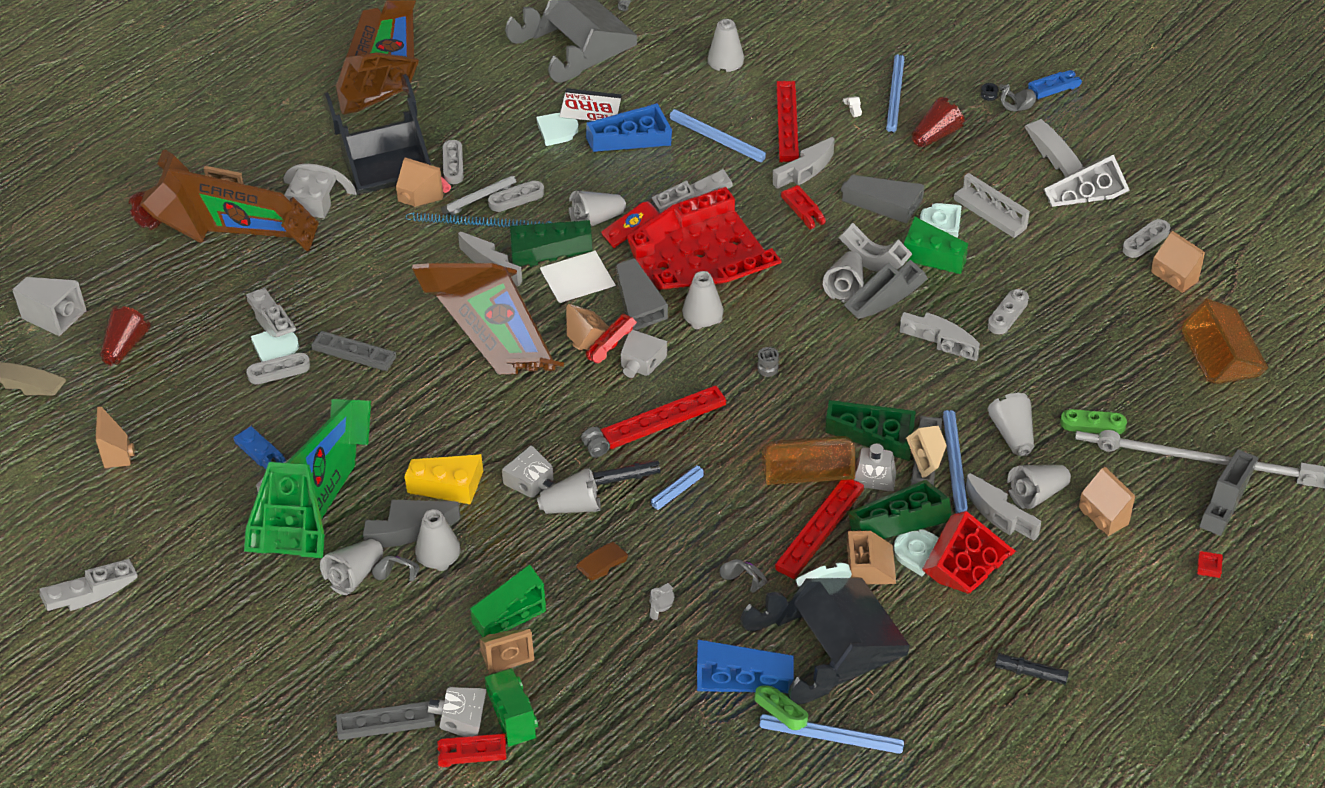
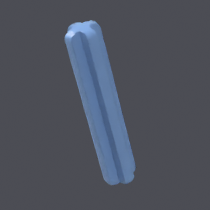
M695 466L651 499L652 507L656 510L662 508L704 476L703 469Z

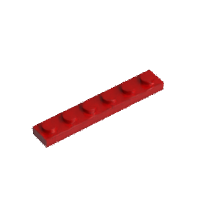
M777 81L779 162H792L799 158L795 81Z
M715 385L603 428L601 432L603 437L609 442L611 450L725 406L726 398Z
M844 476L777 561L775 570L795 580L864 491V485Z

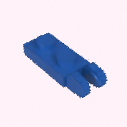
M1073 70L1029 82L1028 89L1033 90L1036 98L1040 99L1067 89H1075L1080 86L1082 80L1079 77H1075L1076 75Z
M252 426L233 437L235 444L265 469H267L271 459L278 463L286 461L282 453Z

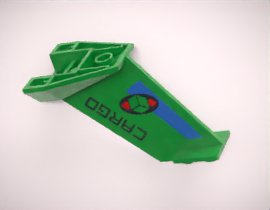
M332 399L331 418L286 463H268L246 526L244 552L301 555V557L323 558L324 530L321 520L355 467L356 444L368 445L371 401Z

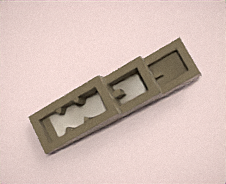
M0 362V382L5 389H21L24 395L54 396L66 382L65 378L44 370Z

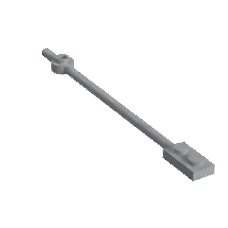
M1104 430L1099 434L1077 431L1075 438L1076 440L1097 443L1102 450L1108 452L1123 447L1228 465L1232 457L1122 439L1117 432L1112 430ZM1257 461L1254 470L1297 477V484L1325 488V466L1301 463L1300 468H1293Z

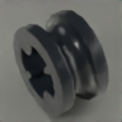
M994 83L982 85L981 97L987 101L995 100L998 96V86Z

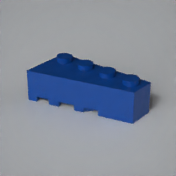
M657 103L587 122L586 139L593 152L671 146L672 129Z
M698 640L697 691L755 692L759 686H772L782 693H788L794 681L792 655Z

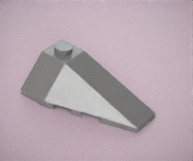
M1107 155L1049 185L1043 190L1051 207L1113 199L1129 191V187L1115 156Z

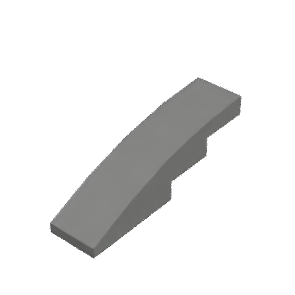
M1042 119L1025 125V129L1043 158L1048 157L1055 169H1061L1065 177L1083 168V165L1066 142Z
M461 231L458 233L460 249L475 263H494L516 269L517 274L511 276L516 286L521 284V267L509 263L508 255L495 251V244Z

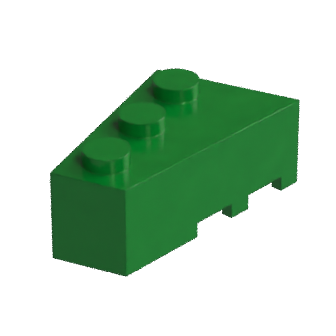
M914 217L904 241V246L912 253L907 262L911 260L916 264L961 274L966 263L968 243Z
M528 565L470 608L472 623L482 638L489 634L508 631L546 612L544 583L531 565Z
M512 668L485 676L486 691L502 732L505 734L508 747L535 739V728H538V721L533 713L528 696L523 691L520 677H516Z

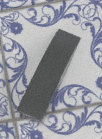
M911 260L899 271L888 262L844 306L856 318H864L896 304L916 290L928 278L924 271Z
M1237 449L1217 482L1211 503L1204 512L1200 528L1219 536L1222 535L1244 493L1259 457Z
M392 500L388 521H365L364 541L374 539L380 542L383 548L417 541L422 519L427 511L432 509L439 510L451 526L460 520L459 502Z

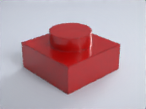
M1199 551L1197 575L1220 578L1223 555Z

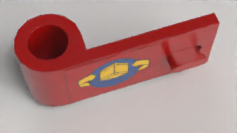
M642 202L601 231V234L615 248L624 242L629 234L660 213L650 202Z

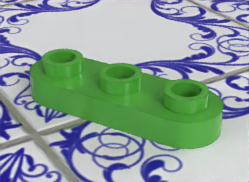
M1069 409L1062 413L1060 424L1068 431L1100 433L1104 430H1112L1121 434L1126 429L1127 420L1119 413Z
M759 686L756 688L755 701L789 729L800 730L807 726L808 713L778 689L772 686Z

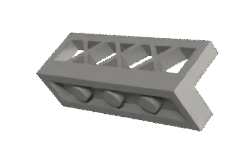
M970 173L965 175L963 188L954 194L955 201L1013 238L1027 229L1029 210ZM971 183L974 184V186H975V188H976L977 190H975L974 188H972V187L970 186V184H971ZM985 192L990 195L991 199L987 197ZM1001 202L1005 204L1007 209L1002 206ZM1015 211L1022 214V219L1018 217Z

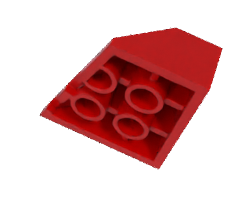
M964 511L950 516L922 571L939 584L969 594L987 579L993 570L999 568L1005 559L1012 556L1016 551L970 513Z

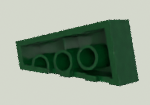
M590 220L510 226L513 264L517 266L529 264L532 267L538 265L540 261L549 260V262L556 261L560 256L571 257L592 251Z
M829 400L825 432L869 448L873 444H880L883 446V450L893 452V456L910 461L911 449L906 438L913 433L916 411Z
M927 480L918 482L848 512L851 531H872L883 539L946 523L952 515L949 497Z

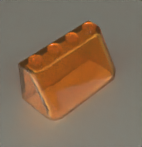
M1206 298L1185 320L1182 332L1209 382L1222 384L1256 378L1269 368L1236 308Z
M846 436L772 441L762 450V467L766 485L855 479L854 443Z

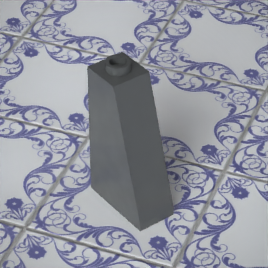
M851 175L848 181H844L842 184V201L907 224L923 201L925 185Z
M633 258L616 264L617 281L625 314L633 317L637 322L632 330L636 331L668 319V304L637 260Z

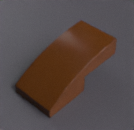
M611 542L589 554L577 564L576 568L592 581L608 575L611 567L626 562L628 554L615 542Z

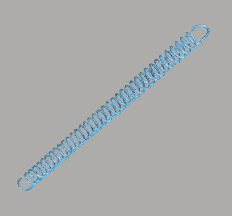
M494 218V223H493V225H492V220L490 219V224H491V226H494V224H495V218Z

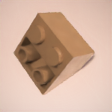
M848 531L847 557L852 573L850 578H863L866 584H896L893 545L872 531Z

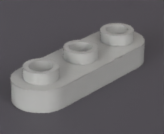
M449 140L443 144L444 179L449 184H458L464 178L462 144L457 140Z
M530 181L493 193L488 198L489 208L492 211L501 212L540 199L544 195V185L539 181Z
M1161 219L1152 221L1125 240L1123 253L1130 258L1140 257L1168 237L1170 224Z
M1021 289L1010 291L989 317L988 329L994 334L1006 333L1028 305V293Z
M295 353L255 363L247 369L248 380L253 384H262L301 374L309 370L310 360L305 353Z

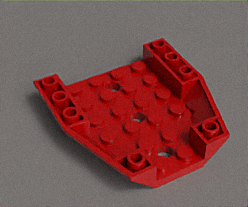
M727 187L674 204L627 236L633 257L657 290L690 287L695 274L700 271L710 273L715 285L782 263L772 248L768 250L763 249L736 213L735 198Z

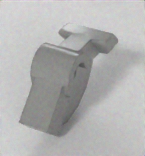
M669 583L660 588H654L650 592V617L653 620H658L659 612L668 610L674 602L673 587Z

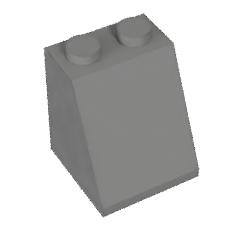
M26 277L12 289L22 319L58 336L65 332L87 311L79 283L75 280Z

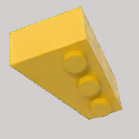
M482 455L411 459L405 474L407 493L471 505L483 474Z

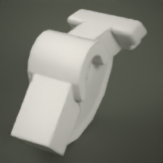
M859 97L843 98L844 104L849 105L852 116H861L862 111Z

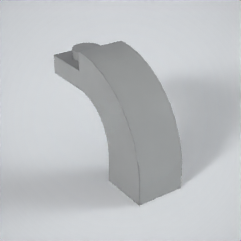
M854 223L850 224L839 236L840 240L851 251L861 256L863 267L875 272H879L888 262L897 270L912 255L899 239L888 246L872 242Z

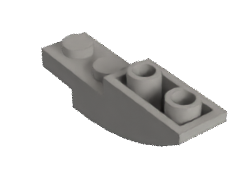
M831 137L802 150L800 158L774 169L773 185L777 189L791 182L800 185L818 174L828 164L834 154V138Z
M722 169L689 185L688 181L682 182L653 196L652 200L658 210L663 212L674 204L723 187L728 189L733 184L725 170Z
M266 288L246 294L247 301L254 310L257 321L269 335L277 338L296 331V327L281 305L275 303Z
M927 312L924 318L903 313L900 325L901 333L937 343V350L977 361L980 343L964 329L946 319Z
M971 473L968 474L966 492L975 507L985 518L1008 535H1011L1016 530L1032 540L1039 536L1041 520L1008 503V494L1001 489L985 482L982 478L976 477Z
M130 559L85 570V577L40 588V597L47 611L68 606L69 610L72 611L114 594L137 578V573Z

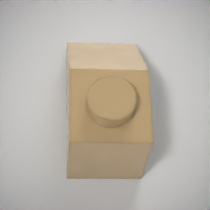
M939 426L918 428L906 438L922 478L927 477L939 467L947 446Z

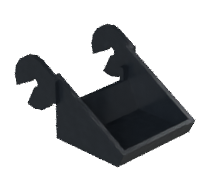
M407 74L401 75L402 88L408 95L407 107L409 110L403 112L404 121L349 134L348 126L342 125L340 114L335 115L329 93H323L325 108L329 111L330 115L329 124L333 134H339L342 156L358 195L396 186L405 158L431 165L417 119L415 96Z
M806 578L790 602H787L782 593H767L765 604L767 610L764 613H761L759 609L749 603L740 617L741 624L746 630L758 631L775 623L777 626H781L803 616L832 659L829 665L815 666L813 679L815 683L809 686L807 682L799 677L792 682L788 690V697L796 704H805L829 694L832 688L908 655L910 646L863 578Z

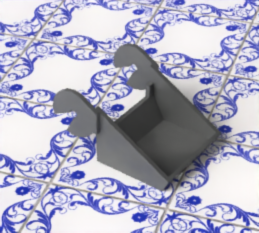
M549 0L542 18H540V14L536 9L523 7V21L525 25L521 27L510 16L505 28L507 38L516 44L531 38L537 39L559 29L578 46H566V60L568 61L566 66L555 56L551 59L548 67L549 76L558 83L568 81L580 75L581 71L637 45V34L597 0Z

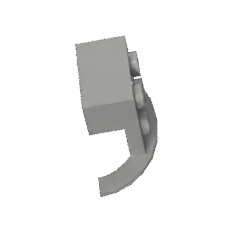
M317 164L295 165L287 170L284 175V183L290 184L284 196L289 201L290 198L294 197L313 217L325 219L331 207L329 193L336 180L344 186L347 194L357 195V192L351 181L343 174L329 167Z

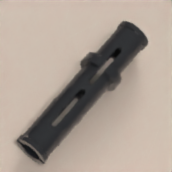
M655 460L641 464L635 462L631 466L593 472V476L596 479V486L632 478L638 480L642 479V476L661 474L660 467H658L659 461Z
M998 653L995 668L1016 672V675L1019 676L1024 674L1066 685L1069 670L1024 659L1025 657L1022 656L1018 658Z

